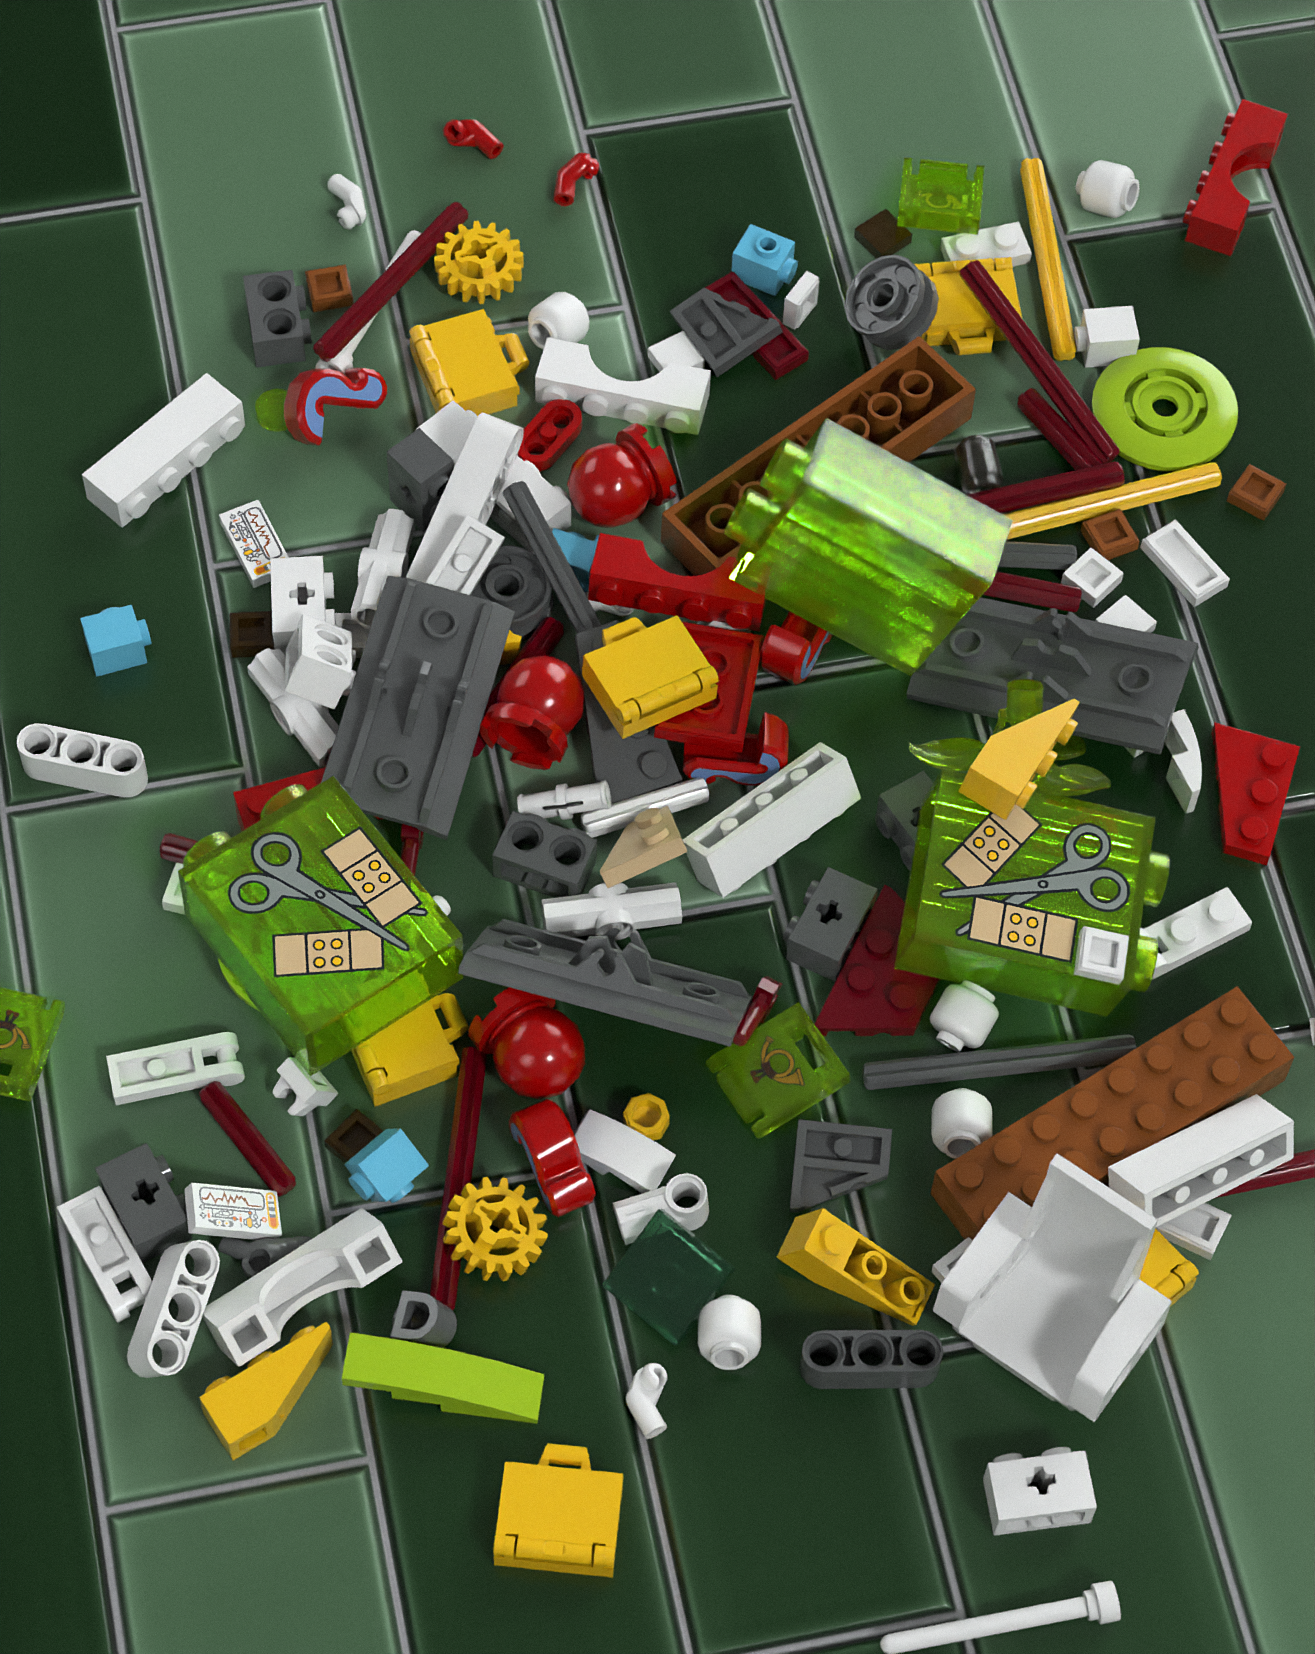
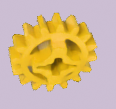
M474 221L473 229L469 230L463 224H459L457 235L447 231L444 234L445 243H437L436 245L437 256L434 257L435 272L438 273V283L440 285L448 284V294L450 296L461 292L463 302L467 303L471 296H477L479 304H484L485 296L491 295L498 301L500 300V290L503 289L506 292L512 293L514 291V281H521L524 254L520 252V241L518 239L510 240L509 229H505L500 233L496 232V223L491 222L487 229L481 228L479 221Z
M483 1177L478 1185V1190L471 1183H468L461 1192L462 1196L455 1195L448 1206L451 1211L446 1213L442 1222L444 1226L451 1228L447 1230L443 1237V1242L445 1244H456V1248L451 1255L453 1261L463 1257L468 1261L464 1272L469 1274L475 1267L482 1269V1279L488 1281L492 1272L498 1271L501 1280L507 1281L512 1274V1268L519 1275H522L529 1267V1262H536L542 1252L539 1246H543L548 1236V1233L539 1230L546 1222L547 1217L545 1214H534L533 1211L539 1200L536 1197L526 1201L522 1197L525 1186L521 1184L514 1191L509 1190L507 1178L502 1177L498 1186L492 1187L489 1178ZM492 1225L500 1229L498 1233L490 1229Z

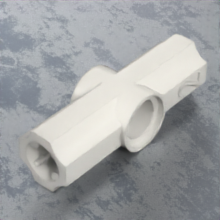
M388 509L386 513L378 515L369 548L364 547L362 549L358 566V587L351 608V617L363 629H371L387 576L402 578L407 576L408 552L415 531L414 519L408 517L403 510Z
M279 648L263 650L247 666L249 676L270 702L274 717L285 733L289 736L294 734L320 768L327 766L338 732V724L328 713V707L286 692L285 655Z
M676 882L628 888L624 883L607 888L606 884L602 883L594 886L589 890L588 894L541 900L544 930L570 937L602 936L618 925L621 927V931L615 937V941L629 937L635 929L682 923L681 899Z

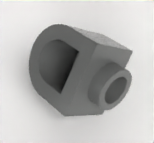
M402 1291L398 1308L393 1315V1328L390 1337L397 1340L444 1348L455 1335L457 1319L449 1307L431 1295L422 1292Z

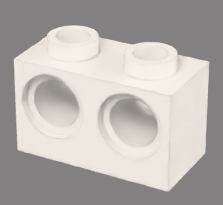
M302 614L286 648L285 691L335 709L341 695L348 696L350 694L356 676V671L352 670L356 658V651L352 650V632Z

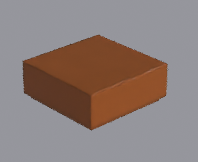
M346 264L305 271L313 312L349 307L354 304Z
M1249 464L1229 492L1227 502L1264 521L1284 493L1286 483Z
M1121 509L1084 521L1081 525L1080 531L1090 548L1094 549L1106 560L1138 549L1140 541Z

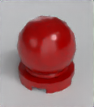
M638 423L627 426L617 432L616 444L605 443L589 448L572 465L567 480L570 502L584 520L596 527L614 528L631 523L645 511L648 502L655 506H660L677 495L670 490V487L677 483L671 463L660 445L652 449L648 441L643 437L648 431L644 426Z
M532 656L521 660L513 665L501 680L497 694V704L489 707L480 724L481 737L491 749L497 743L502 748L513 753L510 761L531 769H550L552 762L558 761L560 763L568 748L566 735L570 733L582 717L584 689L581 679L566 662L553 656Z
M509 987L493 998L497 1007L484 1020L478 1014L474 1017L468 1029L469 1037L479 1051L485 1054L494 1053V1065L501 1080L518 1095L539 1100L561 1095L579 1078L585 1065V1045L579 1028L564 1013L553 1009L555 999Z

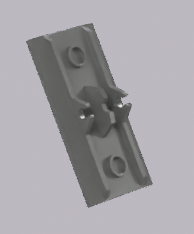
M387 576L315 804L340 809H351L416 827L420 831L447 840L515 611L489 600L414 579Z
M947 591L940 603L912 673L906 695L907 699L1015 723H1021L1067 701L1076 699L1080 703L1072 719L1077 721L1078 725L1072 735L1161 755L1172 715L1199 645L1196 642L1082 619L1073 612H1068L1067 615L1058 614L1055 608L1043 611Z
M503 919L492 926L486 927L466 952L458 974L730 1047L738 1026L753 999V995H749L743 984L739 981L651 958L637 930L631 932V942L621 950L615 941L616 935L621 931V927L618 925L602 936H590L585 941Z

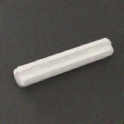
M697 777L613 803L610 809L584 812L581 815V826L583 831L591 838L625 828L627 824L635 821V817L650 808L661 809L668 806L671 813L706 803L709 800V789L705 780Z

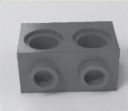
M293 270L243 276L256 368L306 361L304 344L312 343L309 319H300L299 311L307 310L303 285L295 286Z
M512 811L492 855L493 877L554 898L581 895L597 862V839L591 838L580 829H565L550 824L546 819L536 814L524 815ZM522 844L534 846L531 850H520L516 847ZM570 858L577 862L572 865H563L558 861Z

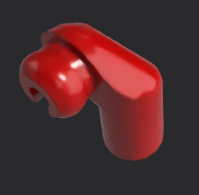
M450 120L444 126V137L453 146L478 147L489 159L498 157L504 148L503 143L477 120Z
M577 153L558 170L554 201L558 205L569 206L573 204L576 181L581 176L585 179H592L593 175L595 176L598 173L599 162L597 159L591 158L589 153Z

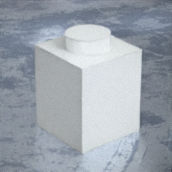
M1133 306L1083 309L1080 326L1074 328L1076 352L1082 351L1085 368L1109 366L1119 357L1135 355L1137 353L1140 338Z

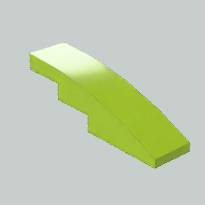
M350 1332L342 1373V1385L390 1391L394 1399L440 1404L441 1411L538 1423L544 1374L450 1349Z

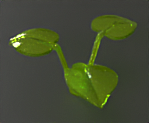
M1019 679L1010 681L1007 684V708L998 709V721L992 735L1003 731L1006 722L1011 723L1012 727L1043 713V683L1031 679ZM1074 735L1070 737L1065 746L1057 742L1052 749L1058 753L1055 760H1066L1083 755L1086 752V743L1081 737ZM965 737L941 739L920 745L908 742L910 752L917 759L929 766L946 771L969 770L985 746L984 743ZM1053 763L1045 777L1036 774L1033 778V783L1038 785V790L1054 796L1083 795L1111 787V781L1103 773L1080 764H1068L1058 767Z

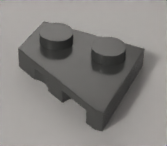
M702 288L670 310L675 322L704 357L705 362L716 377L783 332L777 320L773 318L767 320L750 312L748 307L735 301H725L721 295L706 288Z
M798 1119L789 1212L797 1213L886 1180L889 1173L892 1129Z

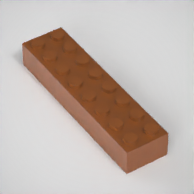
M918 336L664 511L661 522V543L694 576L703 575L717 569L729 556L767 563L818 527L827 514L833 516L848 506L844 502H826L810 495L801 483L802 473L807 468L823 467L841 477L839 469L841 461L849 455H860L873 460L880 467L883 481L969 421L972 416L976 389L929 344ZM858 463L851 465L850 472L856 480L867 482L871 479V471L865 465ZM816 475L813 478V485L818 491L831 493L835 490L834 483L828 477Z
M1237 986L935 1171L930 1194L964 1240L970 1237L973 1241L1008 1192L1029 1206H1033L1046 1178L1049 1164L1056 1154H1059L1109 1187V1166L1256 1094L1258 1096L1263 1095L1285 1081L1294 1056Z

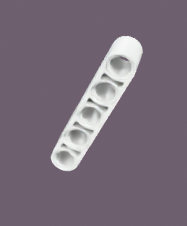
M483 412L479 414L472 426L406 578L426 582L466 515L471 516L484 525L487 524L520 449L524 434L522 427Z

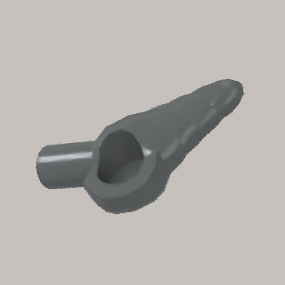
M309 1236L282 1239L262 1238L249 1243L238 1238L223 1237L218 1251L241 1260L242 1270L246 1277L250 1279L312 1238Z

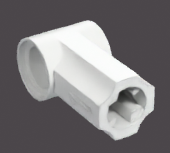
M679 1174L673 1177L664 1187L614 1202V1213L625 1244L627 1245L674 1229L691 1231L701 1227L709 1215L707 1188L703 1180L693 1174ZM689 1196L698 1200L697 1204L691 1208H682L675 1204L682 1197Z

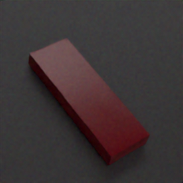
M733 271L705 287L721 295L725 301H735L748 307L750 312L767 320L769 318L777 320L783 332L751 354L775 380L808 361L809 351Z

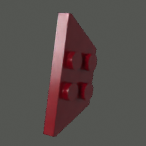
M884 885L813 1025L812 1034L818 1037H825L830 1031H855V1036H874L878 1033H887L891 1036H914L950 962L951 953L891 887Z

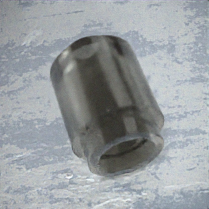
M971 435L964 438L954 449V457L963 491L969 495L1000 488L1003 482V474L995 442L981 435Z

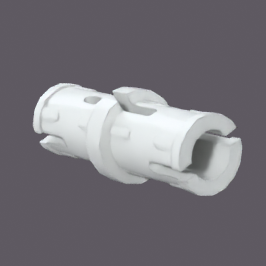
M606 780L574 787H568L565 783L556 785V790L527 795L520 794L517 797L518 811L524 815L536 814L544 819L560 816L562 820L573 818L575 813L610 809L611 794L609 785Z

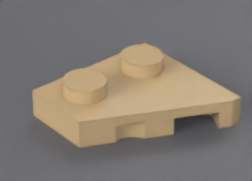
M669 807L647 809L635 817V821L626 825L600 869V874L607 888L688 852Z

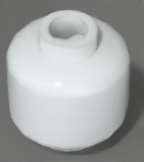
M1098 160L1093 162L1086 171L1080 173L1076 182V193L1080 195L1082 207L1088 212L1117 218L1126 211L1132 210L1139 195V182L1135 179L1134 173L1129 167Z
M567 292L552 294L533 307L528 315L530 338L535 345L543 350L547 337L577 343L586 336L589 330V317L584 304Z
M964 980L961 985H949L930 1016L931 1024L939 1032L936 1040L957 1052H960L963 1046L968 1048L980 1047L986 1040L999 1015L998 1009L993 1004L995 1000L994 995L967 980Z
M958 1088L946 1092L936 1099L932 1107L931 1133L933 1143L940 1151L956 1159L992 1137V1106L985 1096L966 1088Z
M723 1295L706 1304L701 1309L698 1317V1346L701 1355L716 1367L725 1370L739 1369L755 1358L761 1348V1318L758 1309L751 1302L736 1295Z

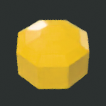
M647 1093L630 1099L623 1112L624 1125L654 1141L662 1138L669 1126L670 1115L664 1100Z

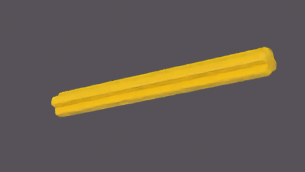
M1037 157L1033 159L1026 158L1021 162L1020 173L1053 357L1059 362L1063 360L1070 361L1075 357L1077 349L1043 162Z
M1211 462L1123 484L1122 486L983 519L980 524V532L984 541H1003L1095 518L1117 509L1123 511L1218 487L1221 483L1222 475L1217 463Z

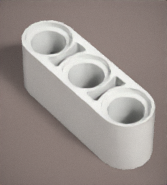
M38 723L26 726L17 736L16 744L23 769L33 779L119 797L136 796L144 791L147 786L148 774L144 755L141 748L133 742ZM40 749L47 750L41 754H32L33 752ZM90 758L87 762L75 763L78 759ZM123 767H133L131 770L126 772L118 771Z
M196 1240L171 1245L161 1256L128 1347V1364L138 1376L151 1378L172 1375L180 1371L185 1365L219 1270L220 1260L218 1252L209 1242ZM187 1253L194 1260L195 1266L192 1274L185 1267ZM171 1298L176 1301L179 1309L175 1320L171 1317L168 1308ZM155 1343L159 1345L163 1355L159 1366L155 1363L152 1356Z

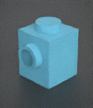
M750 224L733 252L732 271L746 285L776 296L784 282L789 284L792 281L797 270L798 261L794 260L795 242Z
M132 605L120 608L110 607L98 614L80 618L96 677L147 663L144 646L152 644L145 619L136 620Z
M385 1129L344 1164L352 1174L348 1180L360 1197L364 1200L370 1198L371 1201L387 1202L390 1200L391 1203L397 1202L406 1196L414 1187L411 1181L429 1166L402 1129Z

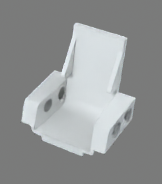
M1056 1154L1049 1164L1046 1178L1032 1207L1010 1192L1007 1193L943 1280L933 1312L952 1324L953 1329L973 1343V1347L1053 1402L1056 1400L1071 1411L1077 1410L1095 1422L1163 1327L1172 1303L1167 1297L1139 1279L1158 1220L1073 1163Z

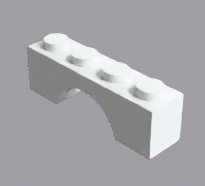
M547 337L535 375V402L547 404L552 400L566 399L574 402L581 411L592 416H608L627 420L632 424H646L666 428L675 433L698 435L709 398L711 370L669 362L661 372L651 378L641 381H622L604 374L597 368L591 359L588 345Z
M360 1208L207 1305L202 1317L220 1350L240 1367L279 1342L281 1331L286 1322L307 1303L338 1289L349 1287L363 1288L402 1263V1260L383 1223L363 1208Z

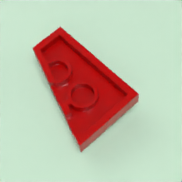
M1214 722L1212 739L1216 752V780L1219 783V813L1223 853L1267 865L1300 746Z

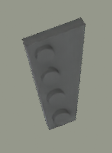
M617 620L580 632L575 636L579 676L584 689L585 721L587 734H589L593 777L595 778V783L603 780L607 781L611 794V804L682 782L667 741L654 738L656 725L622 739L582 677L583 655L604 647L602 630L618 624Z

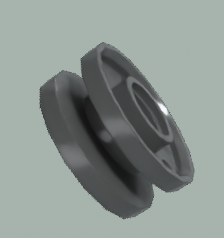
M889 255L881 256L866 264L857 273L847 290L844 308L848 322L856 331L864 335L874 346L885 350L901 349L918 336L921 337L928 330L936 315L939 297L936 285L914 263L905 257Z
M511 545L500 546L471 593V596L498 603L515 611L510 631L513 634L522 636L521 641L530 638L542 620L548 616L551 617L554 608L553 588L535 554L528 549ZM508 592H510V593H515V594H513V595H511V596H502V595H501V594L508 593Z

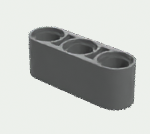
M823 1330L814 1332L803 1343L799 1370L801 1377L807 1384L820 1389L921 1388L933 1383L938 1376L943 1356V1347L936 1335L925 1330ZM868 1352L875 1353L882 1359L883 1363L878 1366H868L859 1359V1356ZM920 1352L927 1355L931 1363L924 1366L915 1365L907 1356L911 1353ZM817 1353H825L832 1357L834 1363L830 1366L822 1367L813 1363L810 1357Z

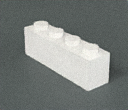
M206 373L82 474L87 499L122 528L132 519L141 517L146 513L150 504L164 493L174 490L184 476L195 467L203 466L219 447L238 437L245 427L242 401Z
M453 400L418 428L453 459L455 467L478 416L471 410L465 411ZM516 456L490 518L522 546L533 552L503 496V491L512 483L524 481L552 531L554 528L565 531L571 526V502L567 493L559 486L553 487L548 483L532 462L528 460L523 461L520 457Z
M819 742L684 838L683 841L688 851L686 854L698 882L724 898L860 800L861 796L847 758Z
M1256 1094L1109 1166V1188L1158 1220L1156 1227L1293 1159L1294 1120Z

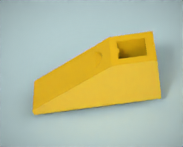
M1072 699L992 735L969 768L958 792L1004 820L1008 818L1016 805L1024 809L1038 786L1031 781L1036 774L1045 777L1058 756V753L1052 750L1055 744L1058 742L1065 746L1075 731L1078 722L1073 720L1072 716L1080 702Z
M824 1208L795 1217L777 1255L778 1259L812 1282L912 1326L917 1325L935 1285Z
M327 1322L316 1328L314 1326L303 1328L290 1339L288 1345L274 1353L266 1351L259 1354L249 1362L246 1370L232 1378L224 1376L215 1380L206 1388L205 1394L199 1397L203 1414L232 1461L277 1434L333 1346L331 1328Z

